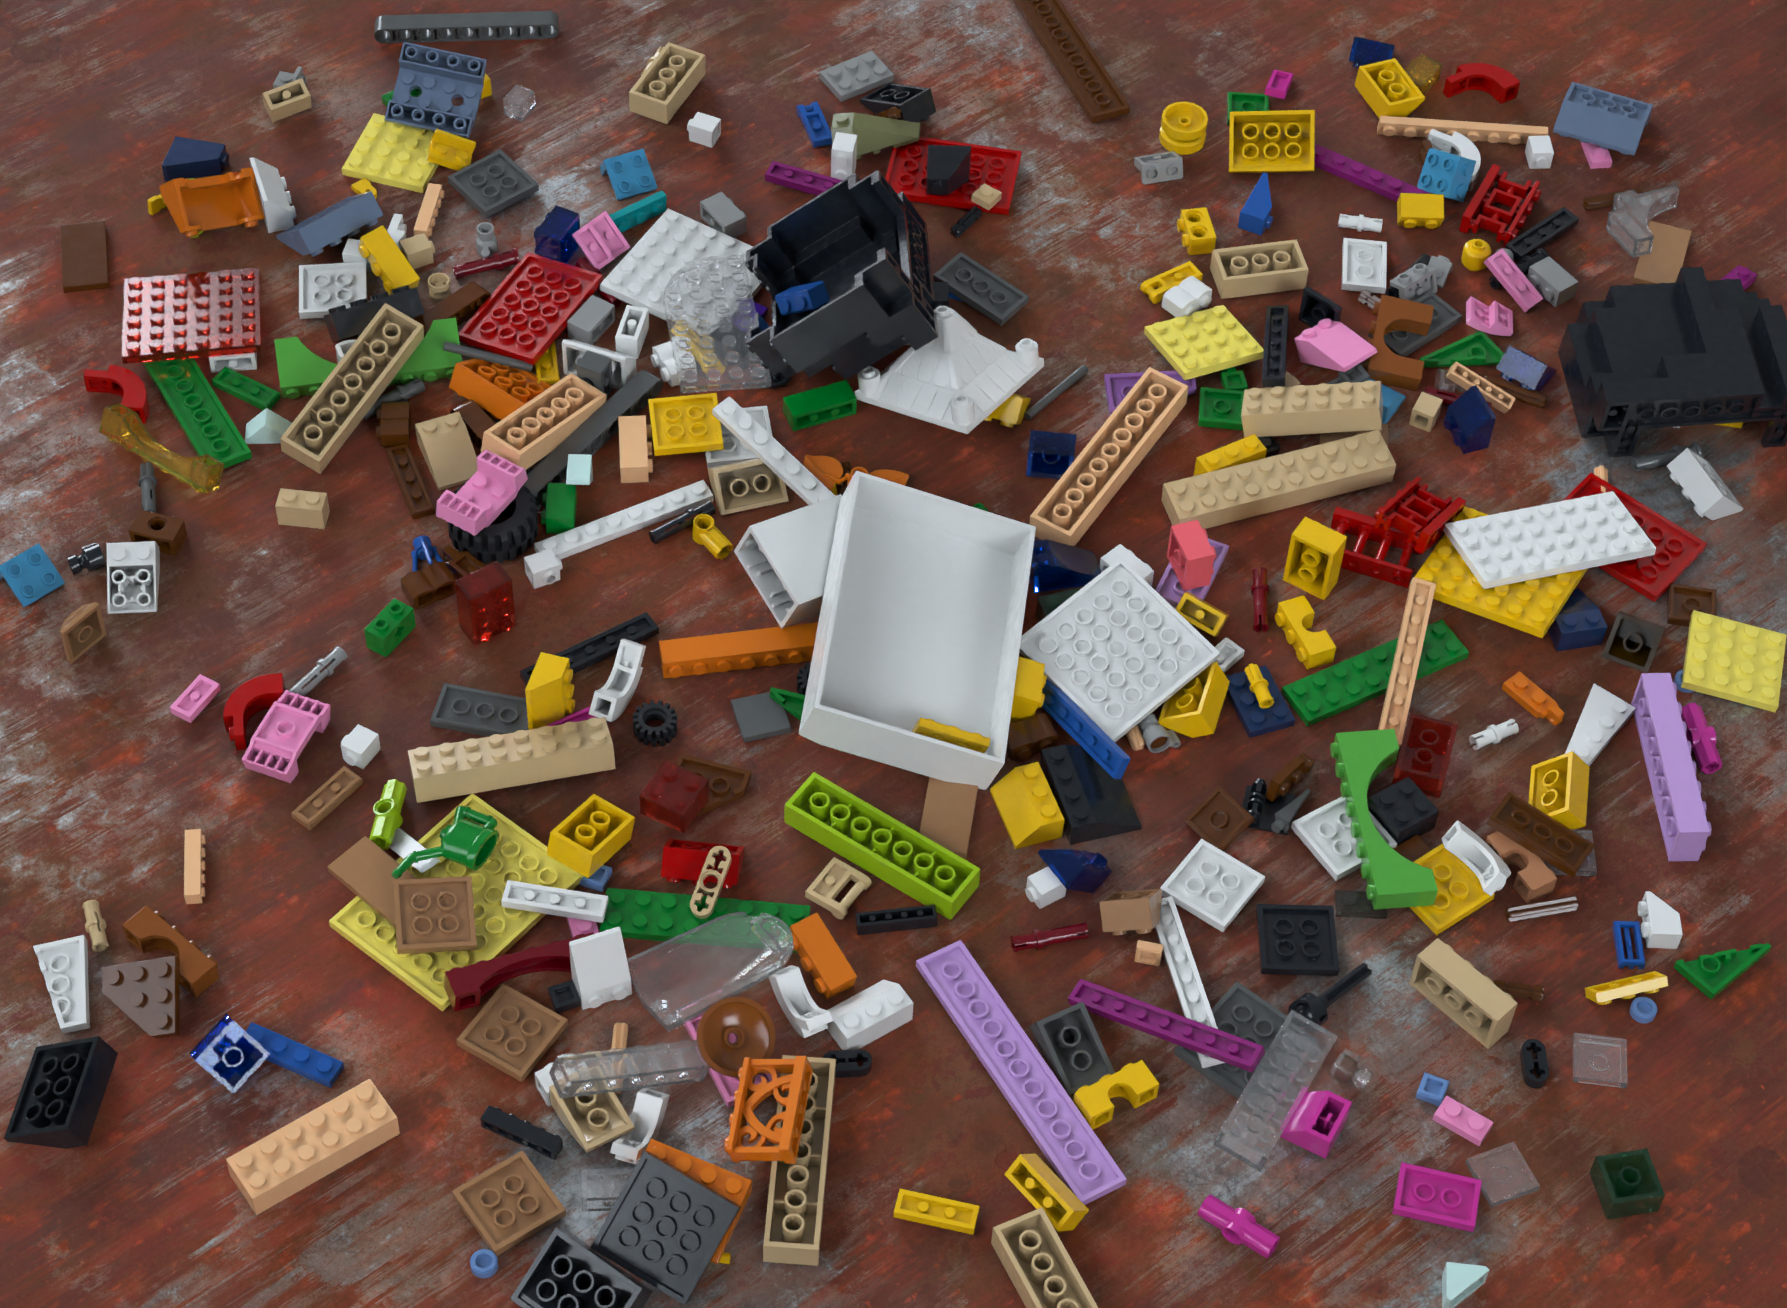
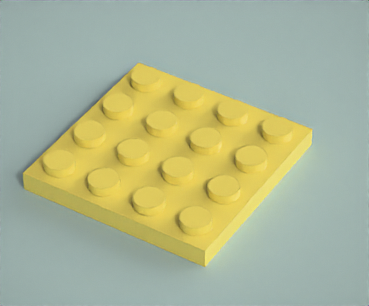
M373 113L342 167V174L358 179L366 178L371 182L424 193L438 167V164L426 161L429 142L434 131L387 122L384 120V115Z
M1224 305L1196 311L1188 317L1186 315L1175 317L1174 319L1144 327V334L1184 380L1263 359L1264 349Z
M1693 610L1689 625L1681 688L1776 712L1779 706L1787 635Z

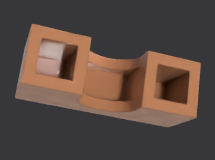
M1498 831L1487 836L1486 843L1501 857L1506 865L1513 864L1522 869L1517 873L1513 887L1527 904L1553 893L1557 878L1554 871L1548 868L1539 856Z

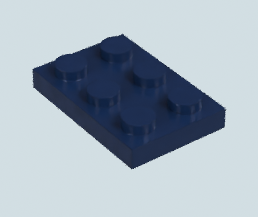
M1266 665L1259 667L1263 678L1268 681V689L1274 699V704L1269 708H1260L1255 694L1249 688L1251 684L1245 671L1226 676L1230 682L1226 694L1249 738L1294 726L1295 719Z

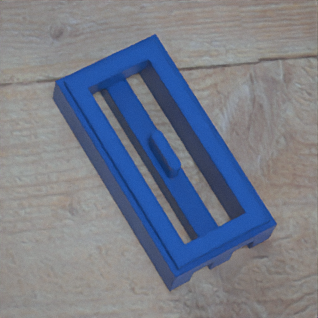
M1614 921L1612 929L1618 969H1623L1624 966H1628V969H1634V966H1638V969H1644L1646 964L1639 922ZM1620 927L1623 928L1627 959H1625ZM1629 928H1633L1637 959H1633Z

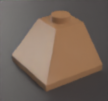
M97 602L82 605L72 612L62 624L60 635L67 661L70 664L107 635L100 606Z

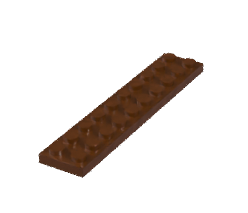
M1013 0L1091 123L1130 113L1129 104L1060 0Z

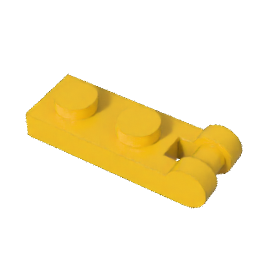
M1189 261L1144 281L1140 285V290L1144 294L1149 295V299L1153 304H1157L1172 287L1178 286L1190 276H1194L1202 281L1203 274Z

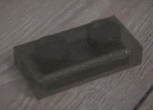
M1335 890V917L1386 919L1387 909L1374 910L1372 900H1368L1366 891Z

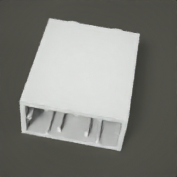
M841 494L749 526L734 550L781 629L820 615Z

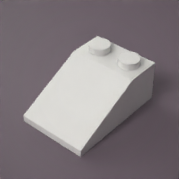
M620 927L569 942L571 975L581 999L582 1010L596 1008L603 1003L621 1000L632 994L631 977Z

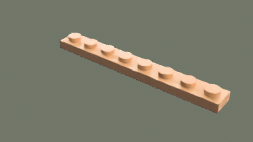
M1380 116L1377 126V134L1385 136L1398 135L1409 138H1428L1430 131L1434 129L1450 136L1456 131L1472 142H1503L1513 145L1527 144L1528 136H1548V127L1393 116Z
M1415 577L1412 578L1378 728V730L1394 729L1399 748L1403 740L1436 583Z

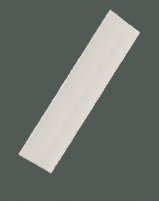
M400 828L396 829L392 845L389 846L403 859L415 850L421 851L426 849ZM432 858L418 861V863H413L412 866L423 873L438 863L440 859Z

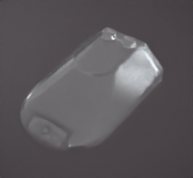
M736 912L715 918L628 958L627 962L631 982L642 1005L670 1032L702 1017L705 1011L717 1001L728 997H738L778 972L790 959L794 948V941L790 928L779 918L766 913H761L759 916H746V912Z

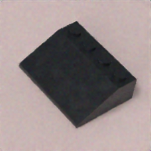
M1064 744L1041 749L1040 767L1064 817L1063 829L1070 845L1141 830L1142 826L1122 778L1113 779L1081 746Z
M99 1036L36 1047L4 1139L8 1142L64 1149L87 1146L118 1053Z
M555 1228L510 1299L522 1308H643L653 1291L609 1259L591 1249L589 1245L568 1230Z

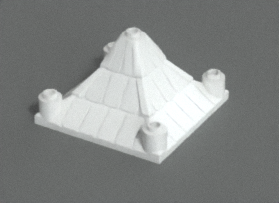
M939 306L934 310L937 318L938 338L916 351L911 346L881 372L872 366H868L858 372L859 389L855 391V396L857 400L968 434L1044 367V358L1039 357L1038 344L1032 339L1025 338L1020 340L1015 345L1016 352L1007 350L1005 347L978 334L970 323L955 310L947 306Z

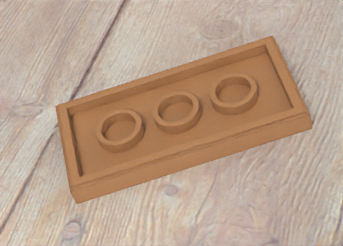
M1649 220L1632 283H1675L1683 266L1692 231Z
M929 777L919 833L961 858L966 859L978 786L946 782Z
M364 836L328 865V872L396 928L393 880L417 878L407 870L400 878H393L392 872L400 864Z

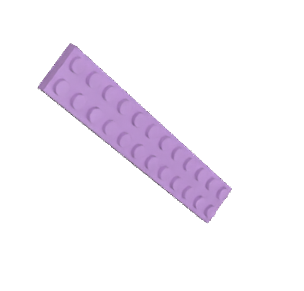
M959 940L916 960L917 969L1061 1181L1084 1205L1126 1185L1127 1179L963 942Z

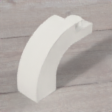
M1432 129L1428 135V140H1430L1434 149L1476 161L1468 186V191L1471 192L1476 184L1481 164V157L1477 147L1467 137L1456 131L1450 136Z
M394 213L387 232L400 249L399 241L406 239L407 226L403 223V215ZM348 238L342 253L343 263L366 262L367 271H372L370 262L367 258L364 259L358 250L360 240Z
M627 639L620 640L612 672L605 685L594 692L589 715L598 718L605 717L609 722L620 717L630 702L643 670L641 663L646 649L645 645Z
M1457 820L1441 838L1444 847L1462 860L1476 874L1483 891L1492 896L1495 891L1503 888L1511 871L1501 857L1484 840Z
M790 965L768 975L784 1014L800 1036L806 1038L828 1028L827 1023L833 1021L830 1011L819 1008L813 1001L799 967Z
M645 1087L638 1091L630 1118L635 1126V1130L622 1135L612 1143L610 1153L615 1154V1159L637 1165L650 1140H656L670 1095Z

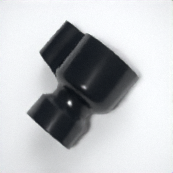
M96 542L82 547L81 555L67 557L73 575L81 573L83 569L94 571L107 566L101 548Z

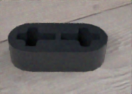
M1528 1039L1523 1043L1520 1051L1522 1074L1527 1086L1537 1089L1546 1084L1549 1076L1546 1049L1539 1040ZM1529 1049H1533V1052L1537 1054L1535 1059H1533L1532 1052ZM1534 1068H1536L1537 1075L1540 1076V1078H1536L1535 1075L1532 1074Z
M865 1050L829 1051L822 1057L836 1059L835 1078L866 1076L872 1067V1057ZM857 1060H862L863 1066H858Z

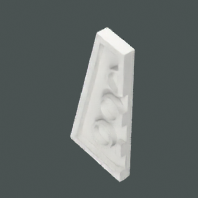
M81 935L33 946L62 1032L65 1034L90 1028L88 946L86 937Z

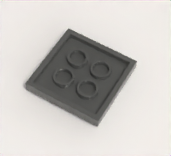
M501 149L448 176V183L486 218L539 190L538 183Z

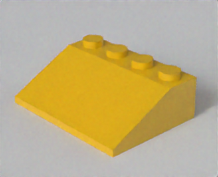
M1315 110L1230 112L1229 173L1314 171Z

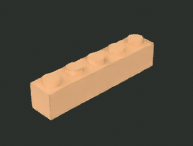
M428 183L413 229L414 236L422 233L425 234L427 239H429V236H432L435 217H438V208H441V199L444 198L442 185Z
M1455 362L1450 367L1446 378L1483 401L1492 402V406L1504 414L1510 410L1516 399L1458 362Z
M201 829L185 830L184 898L186 905L202 903V897H205V887H203L205 883V874H203L205 861H203V857L206 856L203 844H206L205 835H202Z

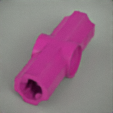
M1688 703L1682 707L1681 713L1682 721H1685L1687 727V741L1691 742V750L1695 754L1700 771L1705 772V774H1713L1721 769L1723 765L1716 748L1715 730L1712 726L1708 727L1701 706L1696 703Z
M1211 1194L1205 1198L1198 1210L1197 1215L1219 1228L1222 1235L1229 1242L1236 1245L1242 1243L1266 1259L1272 1255L1279 1243L1280 1237L1256 1223L1255 1217L1249 1211L1243 1208H1236L1235 1210Z

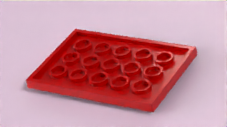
M920 137L917 142L892 149L885 179L897 194L903 192L909 201L968 210L973 206L981 208L982 212L1009 215L1022 151ZM928 145L971 146L969 181L948 195H927ZM984 183L1002 192L1001 200L990 210L971 201L972 194Z
M527 252L458 333L459 341L535 365L566 328L567 321L599 288L603 281V275Z
M1590 473L1564 500L1604 493L1601 491V486L1606 488V492L1613 491L1656 547L1655 555L1597 567L1651 601L1656 602L1669 588L1671 583H1674L1703 553L1707 543L1593 473Z

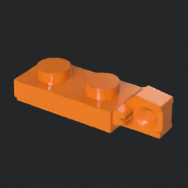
M1520 671L1503 683L1502 690L1534 717L1546 718L1554 726L1562 722L1564 712L1558 707L1557 702Z

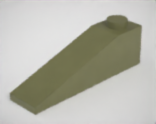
M855 112L833 114L831 127L832 145L836 132L857 135V160L862 158V154L872 151L874 154L881 152L880 149L889 146L897 148L919 141L921 125L916 122Z

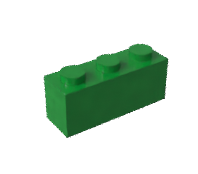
M847 380L783 397V414L793 432L856 414L857 398Z

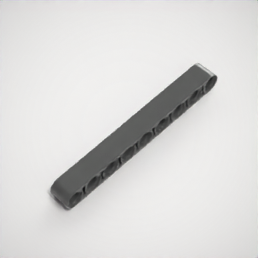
M553 11L383 15L377 17L374 23L375 40L384 44L403 43V41L419 43L551 39L559 34V17Z
M645 370L639 371L527 474L528 480L524 485L534 495L536 505L538 506L543 502V493H547L548 483H564L566 481L568 454L593 456L619 432L618 416H636L648 405V399H654L658 396L663 388V380Z

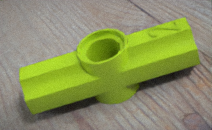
M397 779L388 780L387 784L384 785L381 799L373 806L376 816L369 839L382 850H388L389 846L392 845L395 831L403 823L400 813L407 787L405 783L399 782Z

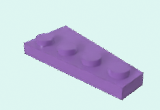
M1159 371L1188 385V395L1196 393L1195 378L1184 380L1177 371ZM1145 372L1105 374L1104 383L1109 417Z

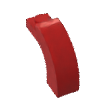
M1467 63L1457 66L1456 74L1446 78L1443 94L1450 98L1464 91L1480 90L1490 94L1502 104L1517 98L1520 81L1513 74L1498 66L1486 63Z
M111 364L108 371L85 369L83 377L88 392L111 393L123 398L120 405L123 422L147 423L149 403L144 383L138 375L127 368Z
M282 673L266 674L248 680L239 686L228 698L224 707L223 718L226 732L229 731L230 741H235L236 750H247L246 727L250 718L259 711L270 709L274 701H278L284 693L285 685Z

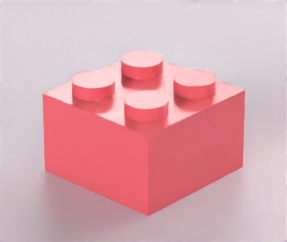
M1198 520L1172 525L1167 558L1183 591L1210 585L1211 575L1214 574L1213 563L1216 559V550L1213 545L1210 546L1205 528L1201 527Z

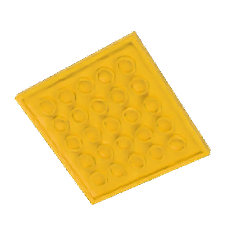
M1464 507L1454 522L1487 516L1488 514ZM1444 534L1415 575V578L1436 583L1433 596L1435 600L1543 638L1587 569L1483 589L1449 538Z

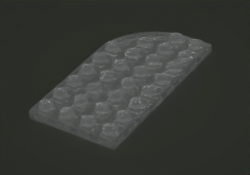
M710 256L695 260L680 268L670 278L665 287L663 306L681 393L771 387L769 369L766 370L761 365L758 355L750 352L746 345L747 331L753 328L756 309L744 256Z

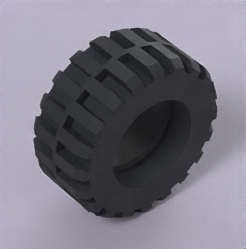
M523 485L518 491L516 498L501 513L510 518L502 523L484 527L476 536L448 522L449 537L453 546L457 550L459 549V552L468 551L477 560H481L485 564H490V562H497L499 564L503 563V560L509 559L511 561L516 559L518 554L522 555L527 551V547L530 548L538 534L537 505L534 495ZM459 486L453 493L456 494L462 487Z

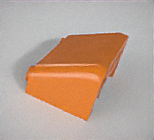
M253 167L243 168L241 172H228L224 175L191 180L189 178L172 179L159 186L161 196L179 232L185 234L186 238L197 236L201 231L244 224L245 228L258 225V221L265 219Z

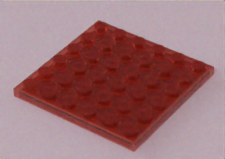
M259 268L221 270L216 272L202 271L192 274L178 273L168 276L155 275L153 277L124 279L123 364L261 352Z

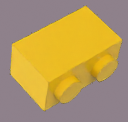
M1400 194L1397 201V225L1406 228L1425 226L1428 229L1441 226L1444 220V194Z
M1188 591L1183 594L1175 609L1188 622L1214 637L1218 636L1229 614Z

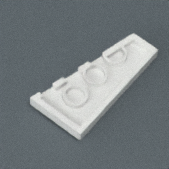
M1594 683L1565 754L1573 751L1590 766L1634 714L1635 707Z

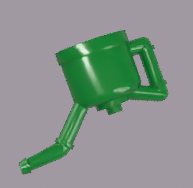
M458 806L455 811L453 825H448L440 832L441 846L421 851L415 850L408 854L400 865L393 870L392 877L395 879L400 878L413 863L441 856L464 865L471 870H478L490 857L498 840V832L494 830L497 826V820L491 815L487 816L472 810L468 806ZM468 818V819H470V820H473V821H475V822H478V823H480V824H483L484 826H481V825H479V824H476V823H474V822H471V821L465 820V819Z

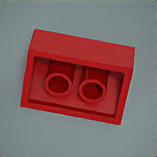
M669 838L663 847L661 877H667V881L676 883L682 882V879L692 880V884L697 885L709 851L715 846H724L729 850L732 861L722 888H732L733 885L738 884L740 879L745 846ZM720 853L719 856L713 857L716 860L713 870L722 874V871H718V866L721 861H726L723 853ZM707 876L703 884L707 885V882L718 884V879L715 876Z

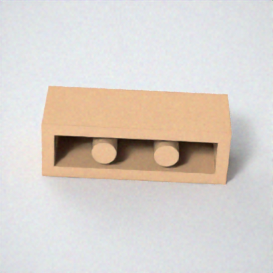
M646 415L618 416L621 483L649 482L648 473H653V461L648 459V455H652V442H647V438H651V425H646Z

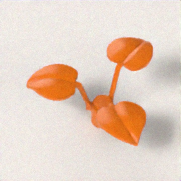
M805 455L804 467L829 490L833 489L835 483L841 484L848 480V485L855 471L869 474L865 468L858 466L854 467L850 474L846 473L841 478L843 468L841 463L835 458L824 455ZM886 469L875 470L869 474L904 486L909 478V475L906 473Z

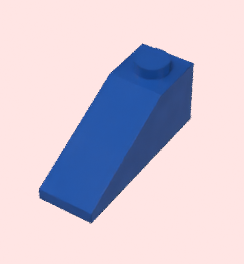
M1264 172L1240 211L1238 228L1261 236L1266 228H1270L1273 221V216H1270L1272 203L1268 175Z

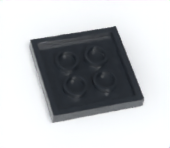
M1257 904L1256 919L1261 974L1338 976L1339 962L1333 906Z

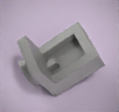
M1431 256L1428 266L1436 269L1437 287L1443 289L1449 273L1453 270V265L1450 259L1444 256Z

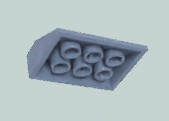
M372 191L347 197L277 234L276 237L301 255L311 254L313 257L322 253L324 246L329 244L332 247L342 242L341 237L345 235L351 237L359 233L360 227L364 225L370 227L378 223L377 218L383 216V213Z

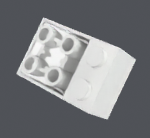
M155 541L107 543L108 614L157 612L160 551Z

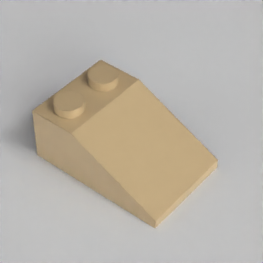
M459 412L415 424L418 446L439 491L465 483L478 471L477 456L466 425Z
M598 1064L549 1087L551 1105L563 1125L586 1153L635 1130V1126Z

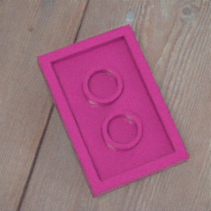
M1401 1162L1392 1214L1473 1232L1482 1180Z

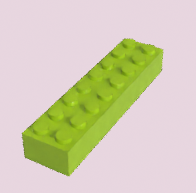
M815 772L811 774L785 804L784 822L920 903L924 905L935 904L936 912L949 920L955 916L979 887L981 870L979 867Z

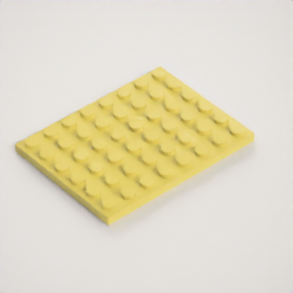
M470 794L458 806H468L472 810L487 816L491 815L497 820V826L494 830L498 832V840L484 865L478 870H471L464 865L441 856L437 857L440 859L438 863L423 873L412 865L407 871L417 879L471 876L477 942L476 950L397 954L396 928L358 896L329 920L332 929L441 1011H444L451 1004L444 989L446 971H450L455 967L469 966L482 960L487 961L501 957L546 915L544 913L502 907L501 900L507 880L573 890L584 877L546 855L548 848L546 845L474 794ZM456 808L424 835L418 843L426 849L441 846L440 832L448 825H453ZM468 818L465 819V820H469V821H471V822H474V823H476V824H479V825H481V826H484L483 824H480V823L475 822V821H473V820H470V819H468ZM400 857L396 861L400 864L404 859Z

